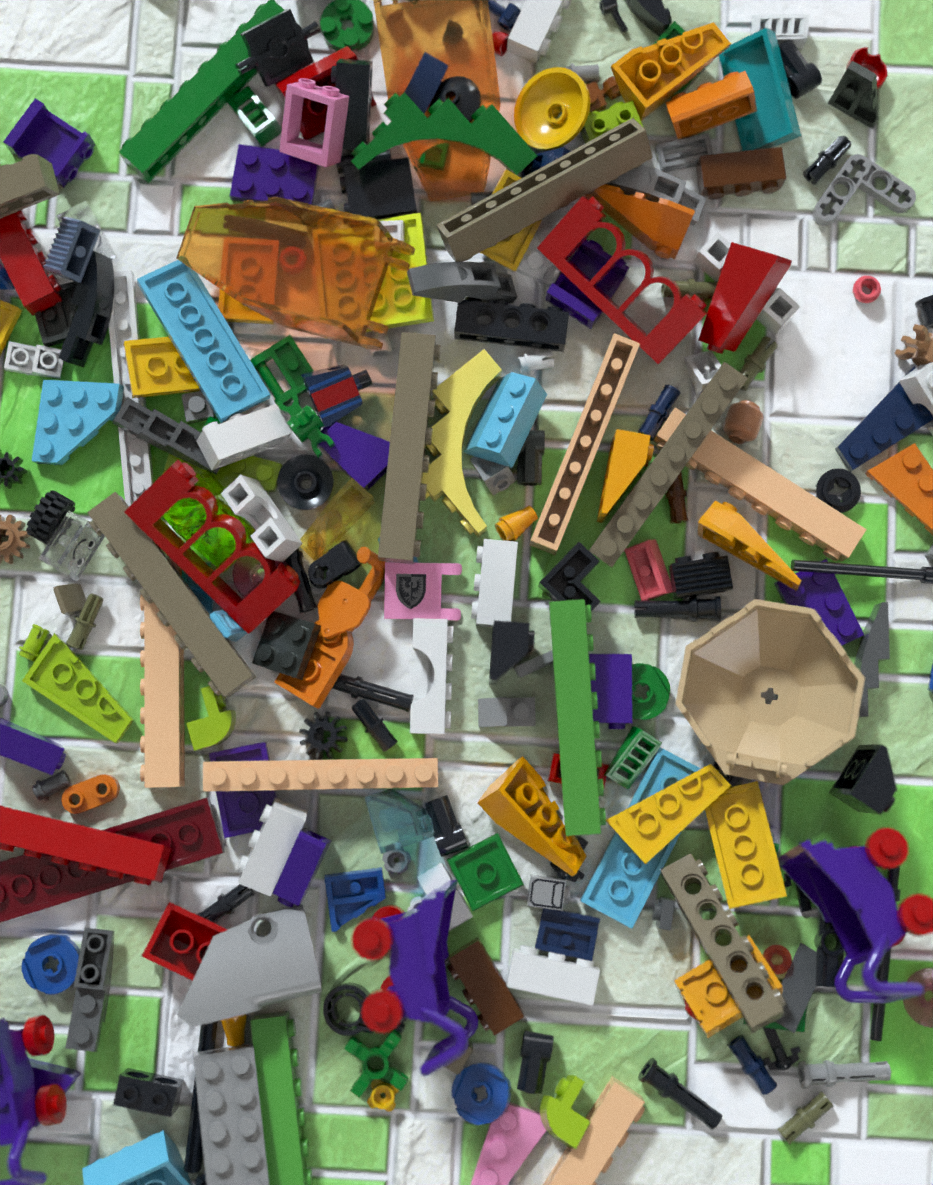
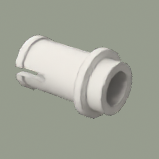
M551 349L529 355L523 353L521 357H518L520 372L530 375L531 371L554 367V358L542 361V359L553 356Z

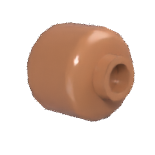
M743 400L730 406L723 423V429L734 443L743 444L751 442L757 438L764 416L757 404Z

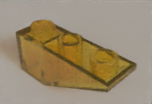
M351 478L330 500L300 540L303 544L300 548L314 561L319 559L375 503L373 496Z

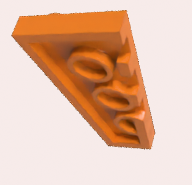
M914 443L869 469L865 475L881 485L885 493L905 507L904 510L925 525V529L933 535V469Z

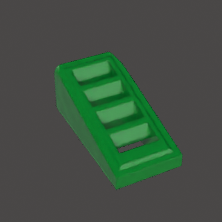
M246 86L226 101L261 147L282 133L276 118L249 86ZM250 99L252 100L250 103H248V104H247L246 106H244L242 109H239V107H240L241 105H243L244 103H246L248 100H250Z
M632 726L604 775L629 790L657 753L662 742L644 730ZM640 740L646 743L644 748L638 745ZM633 749L640 753L638 758L630 754ZM626 758L634 763L632 768L623 763ZM619 768H621L624 771H626L628 775L625 778L622 775L618 774L616 771Z

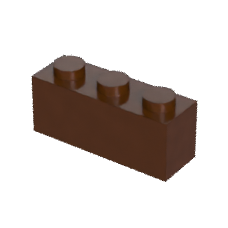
M782 147L700 155L696 164L699 195L712 200L729 194L742 197L758 191H762L764 194L774 193L782 188L786 180Z
M479 937L449 955L450 963L447 965V968L455 980L461 979L465 986V989L462 990L463 995L470 1006L476 1004L481 1013L477 1017L485 1031L491 1029L495 1036L524 1018L523 1010L509 987L506 986V982Z

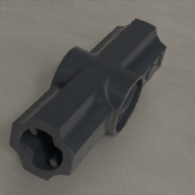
M818 910L817 934L814 939L815 947L817 948L815 986L835 988V977L843 963L844 949L832 923H826ZM829 934H832L836 939V946L832 950H828L824 943L825 937Z

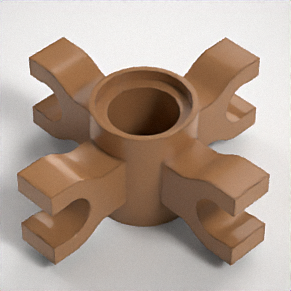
M914 324L913 331L916 333V338L912 339L909 336H903L901 341L908 347L904 350L896 349L894 354L900 360L912 358V362L917 366L933 362V333H929L924 325Z

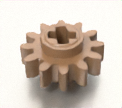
M11 514L6 517V521L0 515V563L4 558L7 563L13 564L14 555L24 558L23 553L20 551L21 548H30V545L24 542V538H28L30 535L27 534V531H21L26 525L25 522L21 520L16 522V517ZM2 536H3V537H7V536H8V537H9V538H8V541H7V542H1Z

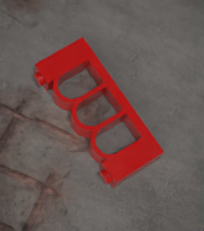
M582 196L540 243L537 249L633 341L640 343L639 347L657 364H660L706 316L707 312L704 308L707 305L696 294L692 297L686 294L682 298L681 289L670 278L663 276L653 277L654 268L648 255L640 250H625L626 242L621 230L612 223L602 222L606 218V215L602 212L605 207L593 196L590 199ZM606 228L616 238V251L600 271L590 279L569 258L596 229ZM628 255L635 256L644 264L645 277L640 286L619 307L597 284L623 257ZM653 283H663L673 292V307L656 327L647 334L625 311Z
M177 460L124 513L239 626L250 634L297 590L301 582L298 579L299 576L292 567L285 566L282 562L275 567V561L265 558L255 543H246L247 534L242 523L231 515H217L218 505L216 498L206 488L195 485L198 479L195 477L196 473L191 466ZM192 498L203 505L207 516L205 523L184 542L160 518L179 500ZM215 527L225 528L235 538V550L212 570L190 546L207 530ZM243 556L254 557L264 567L265 575L261 581L241 598L219 575L236 559Z

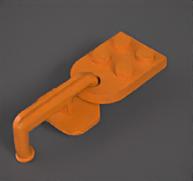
M361 547L357 552V559L360 563H368L372 566L359 590L343 581H335L326 588L318 602L319 620L314 623L320 625L321 628L303 679L300 680L279 673L274 683L317 709H320L349 661L354 646L352 632L363 622L370 610L372 599L385 579V561H379L378 555L368 547Z

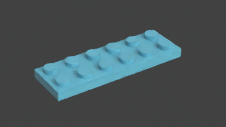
M187 256L137 279L139 288L220 423L235 414L242 413L270 399V392Z
M660 747L650 762L627 808L701 768ZM615 832L580 901L632 929L661 873L660 870L663 869L681 832L646 864Z

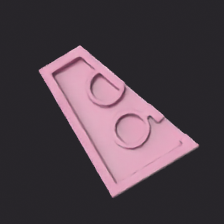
M510 1102L503 1116L489 1125L470 1185H507L546 1132L541 1121L540 1112Z

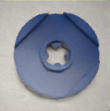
M49 934L36 939L29 945L25 958L22 961V974L25 981L31 988L45 992L44 994L52 995L65 991L75 982L80 949L67 935ZM49 956L59 961L56 972L52 968L47 969L45 966L49 962Z
M485 1062L471 1064L462 1069L461 1073L453 1081L451 1093L457 1107L455 1109L464 1120L471 1124L482 1125L492 1123L503 1116L510 1104L511 1082L495 1065ZM484 1086L488 1097L483 1098L480 1102L477 1100L478 1094L474 1091L475 1088Z

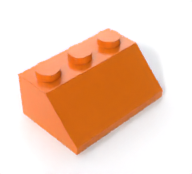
M746 71L729 73L721 81L704 83L697 90L688 94H676L670 101L666 102L677 139L697 135L757 111L754 89Z

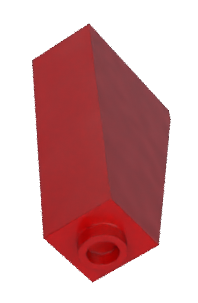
M731 242L698 341L707 343V349L716 353L723 354L724 349L735 352L790 268L792 260Z

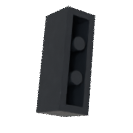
M339 59L336 62V66H332L331 83L336 84L339 93L349 96L342 150L354 151L362 142L366 145L370 143L373 61Z

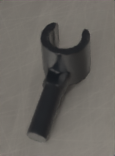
M601 0L599 6L602 15L611 13L621 32H626L628 28L618 11L617 0Z

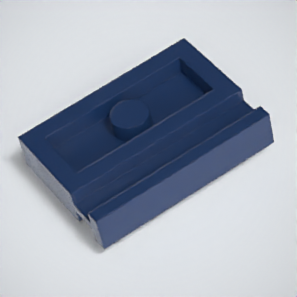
M542 908L535 949L592 961L600 918L566 910Z

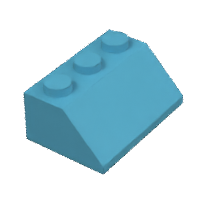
M511 372L498 380L464 450L466 454L513 467L547 396V393L536 378Z
M164 1130L82 1168L84 1185H192L188 1173L184 1171V1163L176 1144Z

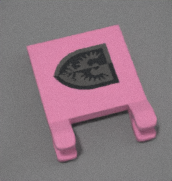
M385 562L384 619L460 620V609L441 608L442 575H460L462 573V565L459 563L406 564Z

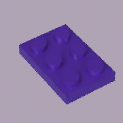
M238 144L230 198L234 201L304 210V207L309 209L313 207L319 165L279 152L278 149Z
M799 571L795 573L801 579L797 591L779 581L774 583L784 604L815 609L822 622L841 646L864 636L835 574Z
M267 742L209 753L210 762L270 761ZM276 790L216 791L224 838L253 833L254 830L260 831L264 823L260 821V817L266 804L272 806L275 797L277 798Z

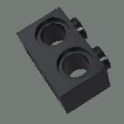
M127 1068L119 1075L113 1105L172 1117L179 1106L184 1079Z

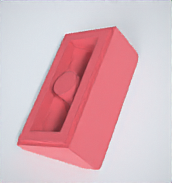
M655 539L644 541L624 550L641 601H648L673 592L664 560Z

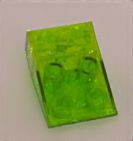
M211 472L196 473L195 477L198 481L195 485L206 488L216 498L218 505L217 515L226 514L238 519L245 527L247 534L246 543H255L251 538V535L256 531L255 528L245 518L235 515L221 495L225 489ZM192 498L179 500L163 515L174 531L184 540H187L205 523L207 516L203 505ZM215 527L207 530L191 546L217 567L235 550L236 543L231 532L225 528ZM240 558L236 559L228 568H226V569L223 571V573H225V572H226L233 564H235Z

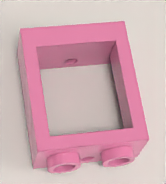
M301 78L296 83L288 84L279 152L324 167L340 163L349 96L339 93V89L336 87L323 86L322 88L316 86L315 81ZM304 98L328 105L323 145L299 138Z

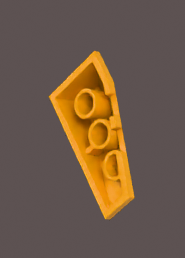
M713 22L683 32L680 36L668 40L665 38L657 41L656 44L644 48L641 46L632 49L612 64L611 70L624 102L633 101L640 120H643L717 58L731 43Z
M715 500L698 521V536L797 591L801 579L741 514L737 513L736 507L728 502L723 501L721 504Z
M522 756L487 788L477 803L496 824L566 873L574 876L587 856L575 835L566 836L565 825L556 812L560 808L556 801H550L543 789L546 786L544 780Z

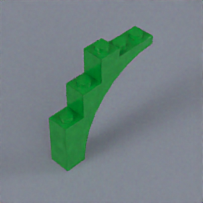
M404 92L401 96L395 93L384 104L387 110L383 114L390 120V123L386 125L383 121L372 132L375 138L368 145L362 142L351 153L355 157L351 162L359 170L375 156L395 146L416 140L431 139L460 142L480 149L498 160L507 170L516 175L534 160L537 155L493 104L487 108L484 105L480 106L471 115L474 121L470 123L449 98L444 102L439 98L427 110L431 114L427 118Z

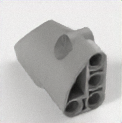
M303 905L258 914L242 924L213 936L177 1016L191 1027L255 1012L262 1009V1006L322 992ZM260 920H266L271 924L269 933L263 936L256 934L254 931L255 924Z

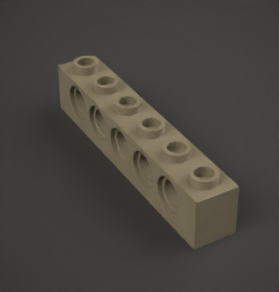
M690 853L661 869L663 880L751 1032L754 1033L784 1016V1009L782 1007L786 1003L777 988L772 990L766 979L770 978L766 968L761 961L755 962L750 954L754 951L746 935L740 937L735 929L738 926V922L730 909L725 911L720 901L723 900V897L715 884L710 886L705 876L708 875V872L700 859L695 861ZM696 883L702 888L699 893L691 895L686 892L688 885ZM710 908L715 910L717 914L712 920H704L700 916L701 912L704 909ZM720 934H727L732 938L731 943L727 946H720L715 940ZM735 960H743L748 965L747 969L742 973H736L730 967ZM752 986H757L762 989L763 996L758 1000H752L746 995V991Z

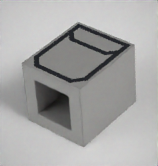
M530 874L527 905L563 911V904H569L570 887L566 886V880Z

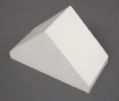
M710 350L685 357L686 367L696 399L721 367L720 362Z

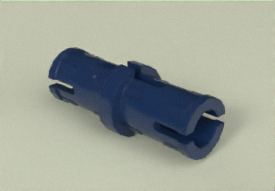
M665 384L655 404H651L649 407V414L638 430V433L651 435L650 441L654 440L659 428L669 417L673 404L681 394L678 389Z
M737 1036L728 1043L727 1046L742 1065V1071L745 1075L750 1076L761 1094L767 1095L772 1092L778 1084L766 1070L761 1056L753 1052L744 1036Z

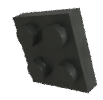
M273 611L268 616L252 663L302 680L321 626Z

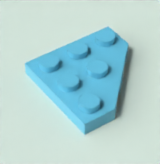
M43 380L32 462L37 464L63 465L68 461L71 453L79 446H85L99 433L98 430L106 422L115 419L122 406L124 386L117 383Z

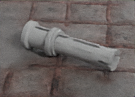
M824 1060L821 1064H806L805 1061H801L798 1063V1077L802 1089H808L809 1085L833 1087L836 1083L889 1081L891 1079V1069L888 1061L834 1064L830 1060Z

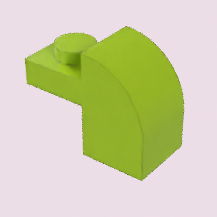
M210 686L201 688L208 717L186 723L194 751L204 750L223 743L232 734L236 724L235 710L223 712L222 707L226 706L225 697L222 694L217 696Z
M567 1075L556 1086V1098L543 1095L540 1104V1117L544 1128L551 1136L566 1146L576 1149L590 1121L571 1109L585 1082L575 1075Z

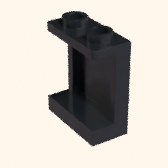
M409 157L370 162L359 170L355 165L343 166L344 177H339L342 194L347 193L348 203H343L345 219L351 220L352 224L417 213Z

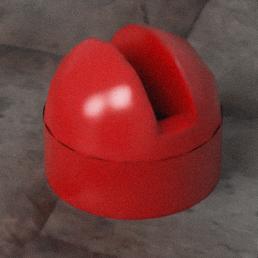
M500 31L493 32L488 39L490 50L499 56H503L507 52L509 35Z

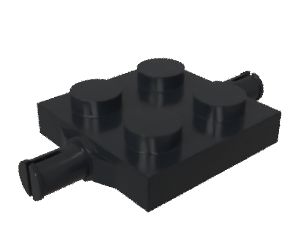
M286 9L241 33L240 35L247 47L249 58L235 64L236 69H239L237 70L238 73L243 75L254 68L259 73L264 86L270 87L314 63L308 48L307 39L321 32L320 28H316L319 25L314 21L312 24L302 28L296 22L291 9Z

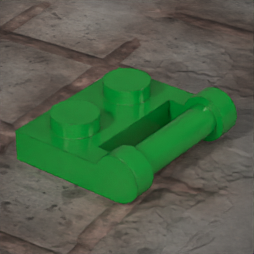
M288 335L250 360L273 394L275 404L281 400L284 406L289 405L293 399L288 393L292 390L298 397L307 392L301 374L314 370L291 335ZM271 359L274 360L291 387L285 393L266 365Z

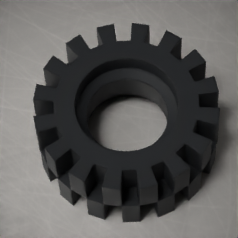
M54 490L47 492L45 498L42 497L40 499L39 505L36 504L34 507V513L30 515L31 520L27 522L28 527L26 528L27 534L48 546L54 544V541L59 539V535H63L65 532V527H68L70 524L69 520L72 519V513L75 511V502Z

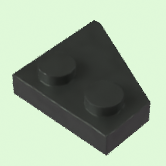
M851 61L828 104L873 129L879 120L876 74Z

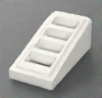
M753 14L750 35L760 30V24H765V28L767 27L770 30L771 25H775L778 46L785 41L792 40L797 48L803 49L808 37L810 14ZM783 27H787V34H782ZM794 28H799L798 33H794Z

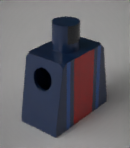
M345 364L301 374L315 411L325 425V428L361 406L363 401L359 391L373 385L367 370L352 375L349 367Z

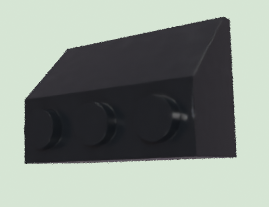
M494 620L489 684L497 683L534 648L535 631L529 630L530 623Z
M882 744L858 745L829 793L858 812L881 815L883 812L889 811L895 802L893 795L897 787L887 747Z

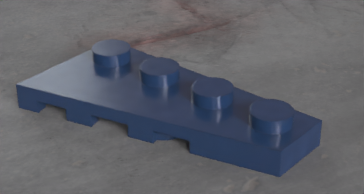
M916 367L911 368L907 374L916 369ZM898 382L835 450L851 472L931 422L933 415L924 405L920 403L913 404L900 382Z

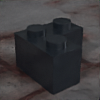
M578 542L539 582L538 587L553 601L584 599L585 605H590L592 612L601 601L581 581L600 561Z

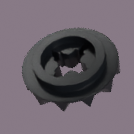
M837 468L825 472L815 485L816 497L840 513L847 512L855 507L861 496V487L858 479L854 474L845 469ZM834 483L837 484L838 488H848V490L840 495L841 499H838L837 495H828L834 489Z

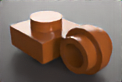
M614 76L603 82L604 88L601 90L596 81L586 84L590 95L589 113L592 111L600 112L606 109L605 97L613 100L621 96Z

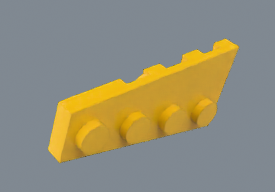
M709 764L610 817L606 822L642 862L646 864L731 785L712 764Z

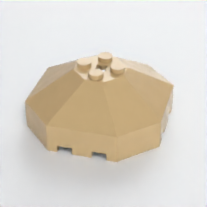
M754 599L739 612L729 616L710 629L711 631L701 638L694 640L686 646L675 704L724 774L784 786L855 738L865 677L852 663L843 647L834 635L830 633L815 609ZM768 688L774 689L773 693L778 695V699L772 700L771 704H766L765 698L761 697V693L767 692Z

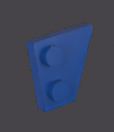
M382 867L327 874L324 877L332 932H336L342 925L353 918H357L366 909L375 906L386 898Z

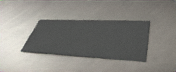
M800 943L781 984L783 986V993L781 995L786 1003L782 1007L784 1009V1016L775 1020V1022L795 1033L816 987V951L803 943Z

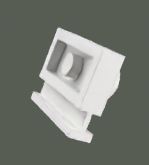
M541 221L517 268V272L550 287L552 283L555 284L561 271L537 249L540 243L555 228Z

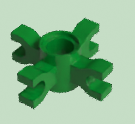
M292 390L288 393L293 399L291 406H284L281 400L276 402V405L283 413L291 416L290 420L286 423L302 443L308 439L310 440L312 450L319 458L323 455L318 449L320 442H327L330 448L335 446V443L328 435L320 432L321 428L325 425L310 406L306 405L304 408H301L298 396Z
M391 1030L380 1047H373L371 1049L354 1035L351 1036L344 1049L363 1062V1072L350 1090L353 1094L360 1098L372 1079H380L382 1077L401 1091L404 1088L409 1077L390 1064V1054L401 1041L402 1034ZM373 1056H378L383 1059L385 1065L381 1069H373L369 1065L368 1060Z

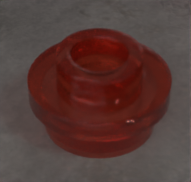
M771 945L763 953V957L775 975L784 974L791 967L792 957L784 946ZM774 955L782 957L783 962L780 965L772 963L771 959Z

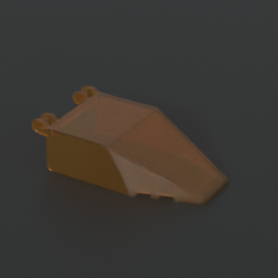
M374 0V12L387 100L395 93L401 96L405 92L424 52L449 66L442 81L454 76H462L472 80L481 93V106L484 105L487 108L493 104L500 111L501 102L488 0H418L404 3L392 0L393 4L383 6L381 0ZM456 96L451 97L450 100L453 101ZM426 110L425 116L428 118L430 113ZM441 139L416 140L403 144L430 201L470 196L472 192H485L491 156L480 149L460 142ZM425 153L423 163H419L422 155Z
M270 197L267 201L254 202L253 200H244L241 204L230 205L227 202L194 206L176 258L244 306L286 328L366 349L381 350L383 343L378 339L365 337L367 328L381 334L388 332L389 328L387 326L370 321L388 266L398 270H409L410 264L402 259L393 258V251L414 255L415 248L406 242L393 238L377 219L285 198Z

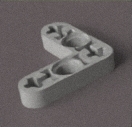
M855 154L846 161L812 211V216L819 225L827 226L832 224L857 188L896 213L907 212L915 203L916 193L909 185L867 157ZM856 164L860 165V170L851 180L848 175ZM874 178L883 179L886 183V188L883 190L875 189L872 180ZM837 184L845 185L848 189V195H837L834 191V186ZM892 187H894L895 189L893 190L891 195L887 196L886 194L889 192V190ZM903 194L906 196L905 201L902 204H900L898 202V199ZM832 201L835 203L826 217L821 214L823 209Z

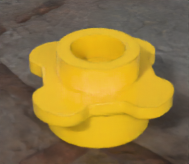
M374 1079L371 1082V1096L367 1099L369 1107L385 1109L387 1112L393 1111L396 1106L394 1102L395 1094L399 1090L391 1083L382 1082L381 1079ZM384 1092L386 1097L382 1098L380 1094Z

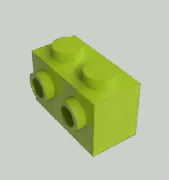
M617 102L605 111L590 112L585 125L580 131L584 143L586 144L632 118L643 127L634 102Z

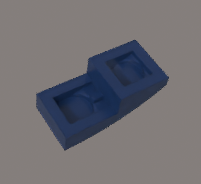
M424 52L405 90L408 97L424 114L449 67Z

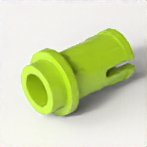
M33 624L23 647L19 646L21 650L19 655L35 662L50 631Z

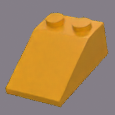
M620 429L616 430L610 445L596 522L602 523L639 475L642 468L647 467L649 461L651 462L654 445L649 444L651 435Z

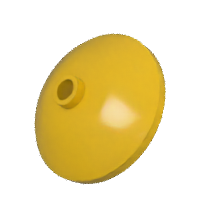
M553 67L537 73L524 85L515 103L514 124L517 133L529 146L541 151L558 149L570 143L580 133L586 123L590 110V95L585 82L570 69Z

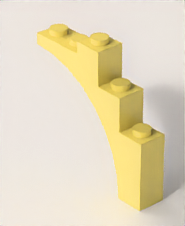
M485 349L437 386V390H432L435 408L441 414L446 412L447 415L431 427L433 428L431 445H426V449L432 456L438 454L439 457L429 464L428 473L423 472L422 483L427 484L426 499L430 496L435 502L443 495L445 498L442 502L451 513L456 511L462 518L460 524L470 535L474 532L477 537L487 531V525L474 508L466 489L462 470V447L466 428L474 409L484 394L502 376V369Z

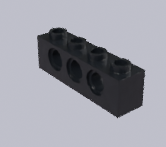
M465 297L457 305L454 339L564 352L569 312L563 311L560 307L539 309L529 303L514 306L508 305V302L503 300H495L492 303L481 302L479 298ZM481 315H487L492 321L489 324L483 325L477 321V318ZM509 318H514L519 322V325L515 328H509L504 322ZM540 321L547 328L543 331H536L533 329L532 324Z

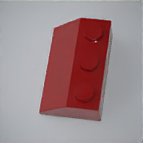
M347 46L275 83L284 105L287 85L296 83L301 78L313 80L316 86L322 88L323 86L336 87V84L331 83L332 66H336V62L339 59L358 60L356 54ZM373 95L371 97V108L377 105ZM307 98L303 99L299 132L303 139L309 140L325 132L328 105Z
M169 902L142 957L193 981L213 936L228 929Z

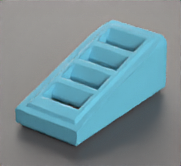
M224 610L214 611L210 614L209 618L224 638L237 642L248 634Z

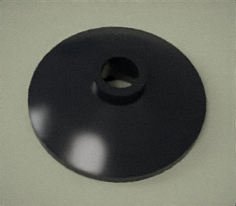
M454 76L443 80L432 98L428 109L439 98L444 102L448 98L456 96L452 103L471 122L473 120L471 115L481 106V93L477 85L472 80L462 76Z
M308 454L298 455L289 459L280 469L277 479L278 491L283 500L291 507L299 510H312L323 505L330 497L334 485L333 475L329 466L322 459ZM310 480L312 485L310 488L304 489L302 488V482Z

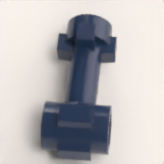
M494 0L471 1L478 11L481 12L485 8L498 16L497 24L507 32H510L514 27L521 12L512 3H509L505 8Z

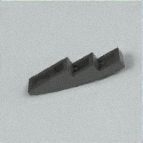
M128 397L113 420V424L194 466L215 475L220 469L211 471L197 443L201 432L182 421L177 423L155 409L152 412Z
M888 602L874 605L864 628V636L861 637L855 658V667L865 677L858 717H868V689L879 688L878 661L890 659Z

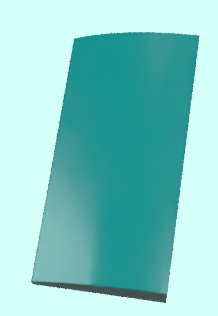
M766 27L731 44L719 55L723 76L725 77L732 72L741 73L746 71L754 89L757 107L756 112L735 119L742 151L772 148L801 137L775 32Z

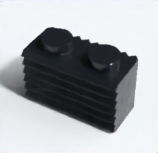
M719 552L703 554V559L693 561L691 556L675 558V563L668 566L674 600L731 591L733 584L728 555L720 556Z

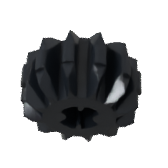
M328 711L325 712L323 721L320 714L315 712L314 719L316 723L306 718L304 722L310 729L299 730L300 734L308 735V738L301 740L300 744L302 746L311 744L306 751L308 755H311L318 749L316 754L318 760L323 758L324 750L329 759L334 758L331 748L341 753L343 748L337 742L348 741L347 737L339 736L340 732L347 730V726L336 727L341 721L339 716H336L330 723L331 712ZM321 728L331 733V737H327L329 740L327 743L317 739V734H321L319 732Z

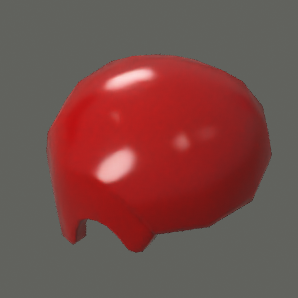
M868 47L855 50L846 65V70L851 61L865 67L876 74L877 90L880 89L888 77L887 66L881 60V55L869 54Z

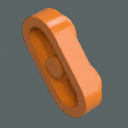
M104 774L72 785L64 791L62 805L68 812L78 814L112 802L119 794V782L115 777ZM102 783L107 786L105 794L99 792V786ZM74 794L80 797V802L77 805L72 802Z

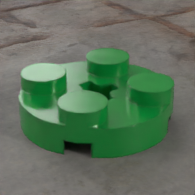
M334 0L330 2L320 17V29L326 44L335 51H339L347 46L351 50L357 49L358 51L365 48L374 35L373 14L369 7L360 0ZM343 21H352L354 26L352 29L349 27L346 30L342 29Z
M644 663L632 664V719L647 720L654 718L663 712L667 706L670 694L669 681L666 675L655 666ZM637 684H640L641 687H648L649 691L646 692L647 698L645 700L641 697H635L634 692L636 691L635 686Z

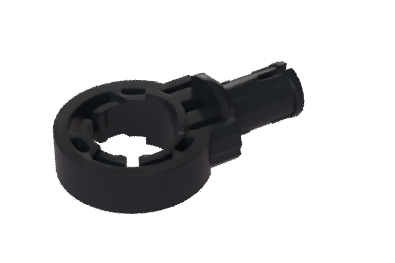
M344 983L333 989L327 995L323 1005V1014L328 1026L334 1032L345 1036L355 1035L361 1031L373 1034L374 1031L365 1024L362 1018V1006L370 995L369 991L356 983ZM345 989L353 990L347 991L345 994L342 993L338 997H335V994L338 991ZM344 995L354 997L360 1006L358 1020L347 1022L342 1019L337 1023L335 1020L340 1017L337 1012L339 999L344 997ZM402 1018L393 1030L403 1033L406 1025L404 1021H407V1018Z

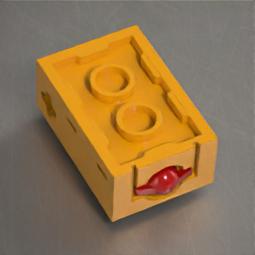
M750 935L747 936L754 949L750 954L756 963L762 962L770 978L766 979L772 990L777 988L782 994L783 986ZM710 959L674 980L676 988L684 999L686 1013L698 1022L707 1039L743 1017ZM735 960L730 968L736 973H742L747 969L748 965L743 960ZM752 986L746 991V995L752 1000H758L763 996V991L757 986Z

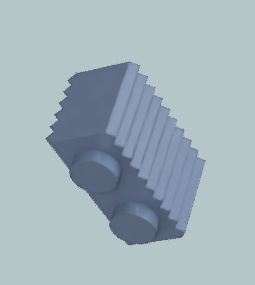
M64 216L61 218L62 222L59 223L60 227L57 228L58 233H55L56 238L53 239L54 243L51 244L50 254H47L48 259L45 260L46 264L43 267L45 270L60 277L81 283L101 230L82 220Z

